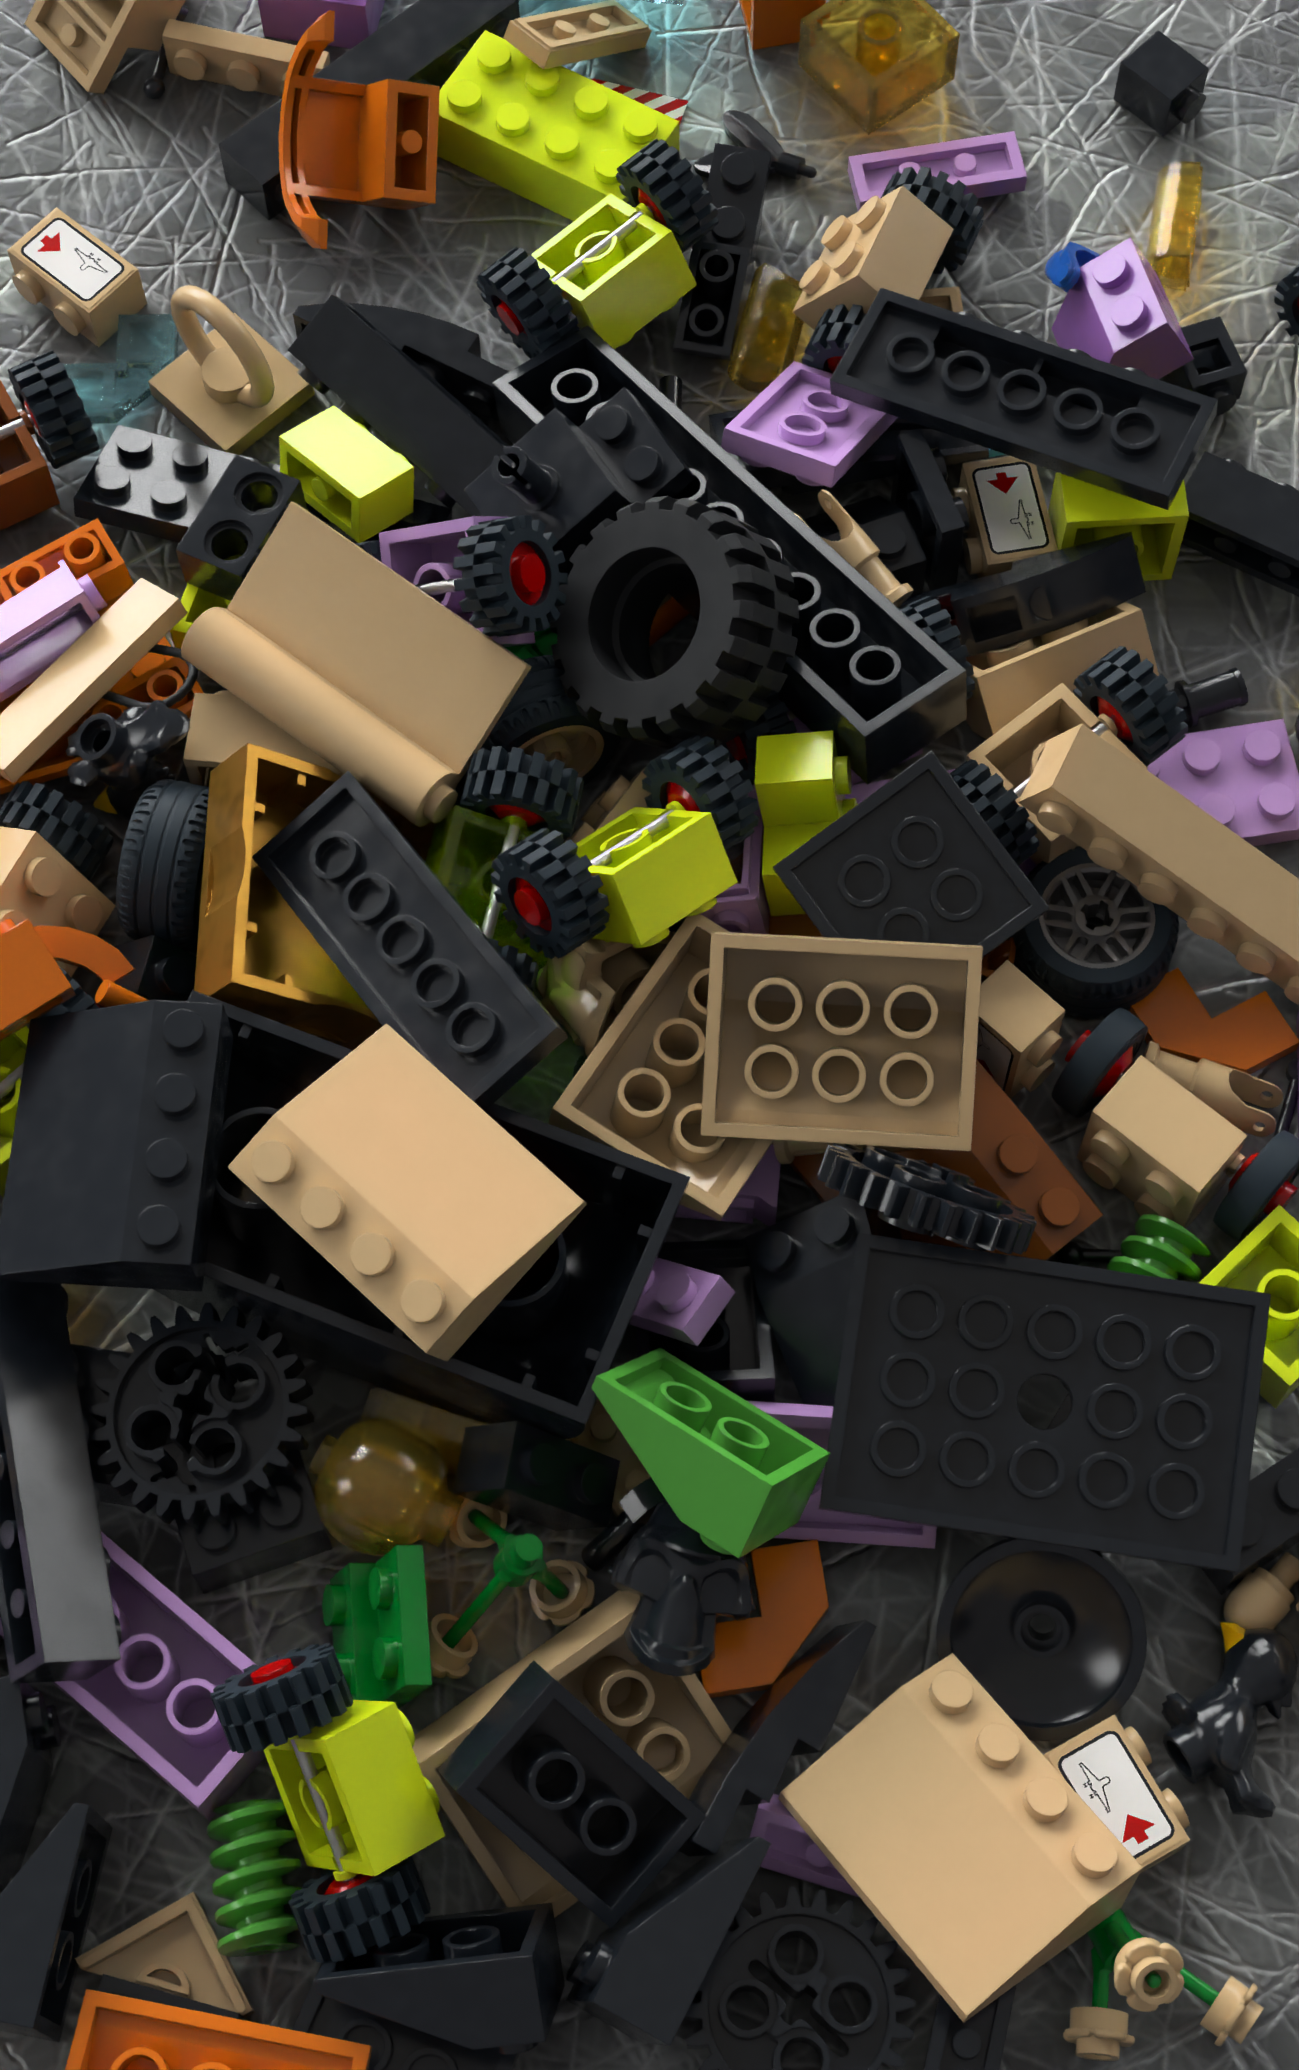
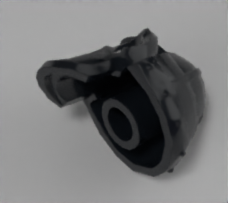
M665 1498L657 1504L647 1524L640 1527L628 1544L622 1548L614 1564L608 1567L609 1583L620 1591H629L640 1596V1601L624 1632L627 1646L642 1664L659 1673L678 1677L692 1675L707 1668L715 1658L716 1618L720 1615L734 1618L737 1621L746 1620V1618H749L750 1613L756 1610V1606L753 1604L752 1590L750 1589L751 1580L745 1555L737 1558L734 1555L722 1554L709 1548L701 1540L700 1533L678 1519Z

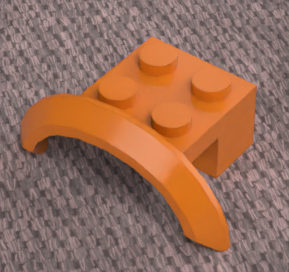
M332 10L319 16L304 32L297 43L286 73L279 124V172L284 203L303 239L312 248L327 249L328 220L322 219L317 215L310 199L398 210H409L436 204L440 86L394 79H385L365 85L312 77L322 52L329 43L334 41L335 11Z
M11 918L0 922V1041L28 1025L31 1019L41 1017L76 995L56 961L82 967L100 978L102 982L107 979L113 983L132 973L135 968L119 949L96 935L71 927L44 925L33 927L29 919L24 920L18 925H15Z

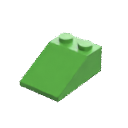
M662 1348L653 1350L597 1375L591 1387L678 1519L700 1533L701 1540L709 1548L722 1554L741 1558L797 1524L830 1455V1452Z

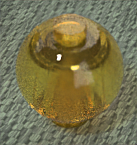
M378 1417L356 1422L348 1426L339 1439L328 1434L308 1469L309 1472L318 1476L313 1488V1498L323 1525L341 1544L366 1555L384 1556L396 1545H410L420 1539L439 1548L465 1500L448 1490V1465L435 1441L417 1426L395 1418Z

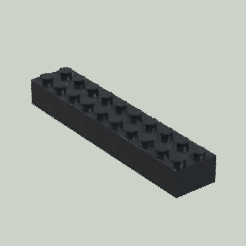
M588 325L492 382L501 433L513 444L521 439L555 407L577 427L581 426L625 387L636 397L696 477L673 498L676 500L686 498L704 504L758 529L759 535L771 540L780 551L781 561L779 563L788 566L795 589L788 592L789 597L798 600L799 623L792 624L791 636L798 638L794 658L787 657L782 672L788 676L779 691V700L781 702L784 701L787 708L812 732L833 730L838 756H849L851 769L867 785L967 719L966 670ZM692 575L676 585L669 594L699 621L700 595L695 576Z

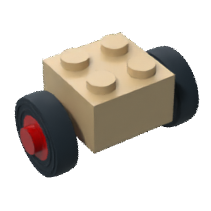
M1123 1008L1116 1009L1092 1032L1086 1030L1073 1044L1065 1057V1061L1068 1064L1059 1076L1052 1092V1098L1055 1102L1078 1118L1089 1112L1101 1100L1091 1113L1077 1159L1083 1162L1085 1172L1097 1184L1106 1189H1113L1115 1187L1132 1200L1140 1216L1143 1214H1155L1167 1217L1186 1229L1225 1184L1228 1177L1232 1178L1228 1185V1193L1218 1207L1213 1222L1233 1239L1239 1242L1242 1241L1278 1205L1285 1208L1297 1192L1298 1188L1292 1183L1299 1174V1139L1283 1130L1274 1136L1259 1153L1252 1154L1245 1161L1246 1157L1240 1151L1248 1135L1142 1055L1133 1064V1059L1145 1040L1148 1027L1131 1012Z

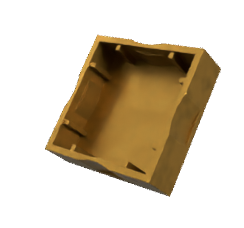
M247 743L210 771L194 991L354 1050L378 1031L382 1024L252 858L254 854L341 776L328 768ZM369 792L455 899L462 905L465 895L468 817L462 811L452 809L439 823L435 824L430 821L425 826L417 827Z

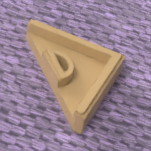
M194 1892L75 1958L80 1969L100 1976L105 1974L236 2012L244 2018L255 2013L228 1956L221 1955L218 1952L217 1943L219 1938L198 1896Z

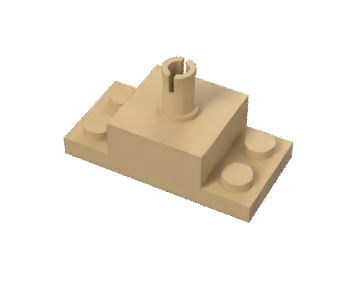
M36 0L24 24L87 92L104 94L128 47L153 51L160 50L163 44L162 34L168 19L176 20L186 0Z

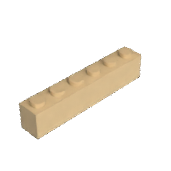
M1080 724L1049 739L1018 803L1037 815V820L1043 827L1051 832L1065 835L1087 851L1089 858L1094 863L1121 874L1137 886L1138 892L1144 898L1153 903L1165 905L1186 920L1187 926L1195 934L1219 943L1236 955V960L1242 967L1251 972L1263 974L1283 988L1289 1000L1299 1005V879L1084 724Z

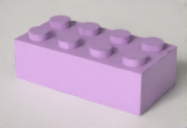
M101 1532L103 1546L108 1551L111 1568L108 1580L113 1611L121 1625L122 1635L119 1647L121 1659L87 1680L57 1681L52 1683L210 1821L216 1815L213 1810L223 1806L266 1757L263 1750L253 1752L251 1749L246 1753L231 1751L211 1699V1693L214 1692V1688L225 1684V1680L232 1675L243 1674V1669L256 1664ZM0 1617V1636L4 1639L2 1621Z

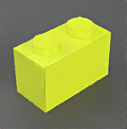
M334 405L279 436L280 472L300 480L305 502L357 543L366 541L413 513L414 466L402 454L394 452L373 436L363 424L355 422Z

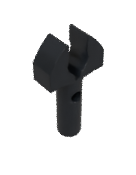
M651 1477L634 1487L619 1501L624 1511L583 1548L581 1552L583 1562L592 1570L602 1569L628 1544L639 1528L647 1524L657 1504L664 1499V1496Z

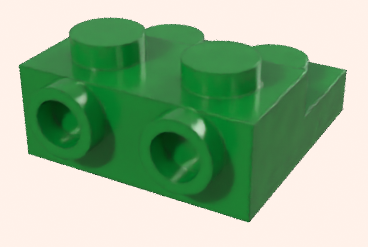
M396 1545L376 1563H348L330 1579V1584H327L324 1589L322 1599L324 1623L326 1626L332 1627L333 1647L353 1700L396 1702L399 1709L432 1686L423 1545Z

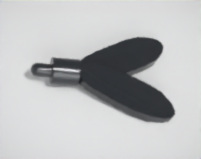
M729 110L723 114L725 132L739 147L772 152L769 176L777 173L795 180H799L801 176L808 178L816 176V169L805 165V158L783 152V148L777 140L749 114L737 110ZM713 153L699 158L694 163V170L700 176L709 178Z

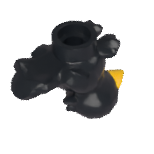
M155 700L146 710L142 707L134 706L124 710L118 719H114L106 713H97L90 716L78 727L76 732L67 737V756L81 757L83 759L72 763L68 768L67 774L70 776V783L87 788L98 780L107 787L94 801V807L108 813L118 814L130 821L139 798L149 786L163 779L175 780L176 775L170 774V768L167 765H162L155 759L156 755L167 751L170 746L187 736L190 729L187 715L178 709L168 708L164 701Z
M1220 1622L1225 1648L1223 1672L1215 1685L1199 1694L1190 1703L1177 1692L1166 1696L1167 1701L1162 1703L1163 1710L1161 1713L1171 1726V1730L1163 1735V1743L1176 1768L1190 1783L1195 1784L1209 1775L1216 1785L1225 1790L1233 1814L1257 1818L1272 1817L1276 1806L1256 1784L1251 1768L1257 1743L1258 1710L1267 1707L1270 1714L1276 1719H1280L1282 1715L1281 1707L1292 1706V1689L1297 1678L1298 1657L1291 1642L1279 1631L1268 1628L1244 1629L1235 1623Z

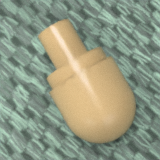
M1286 1552L1269 1571L1258 1567L1253 1573L1249 1572L1225 1600V1621L1235 1623L1244 1629L1268 1628L1273 1630L1291 1610L1290 1605L1295 1600L1289 1590L1299 1580V1560Z

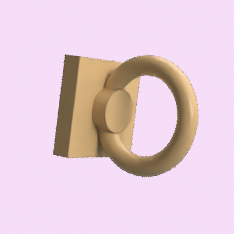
M193 285L182 286L174 292L171 299L172 317L188 350L148 381L151 395L210 448L240 455L315 395L314 388L297 373L299 369L214 295ZM196 313L215 329L206 335Z

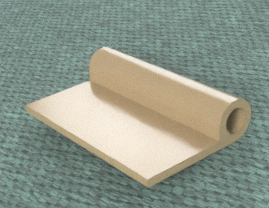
M292 501L227 609L212 607L203 612L187 631L181 647L182 658L345 774L349 771L367 791L417 827L425 826L430 821L435 824L439 823L452 810L458 796L455 789L469 768L473 754H477L478 750L481 749L532 667Z

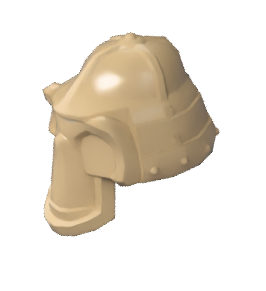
M670 931L669 935L662 941L644 948H635L632 944L590 939L559 959L557 957L553 959L546 958L542 951L540 970L536 979V988L543 998L541 1004L557 1022L565 1027L575 1045L585 1048L587 1057H589L676 933L675 931Z

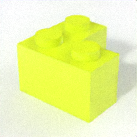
M833 730L757 736L755 788L764 825L762 879L771 916L806 914L775 873L773 866L858 805L856 798L846 799L845 794H851L852 791L849 756H838Z

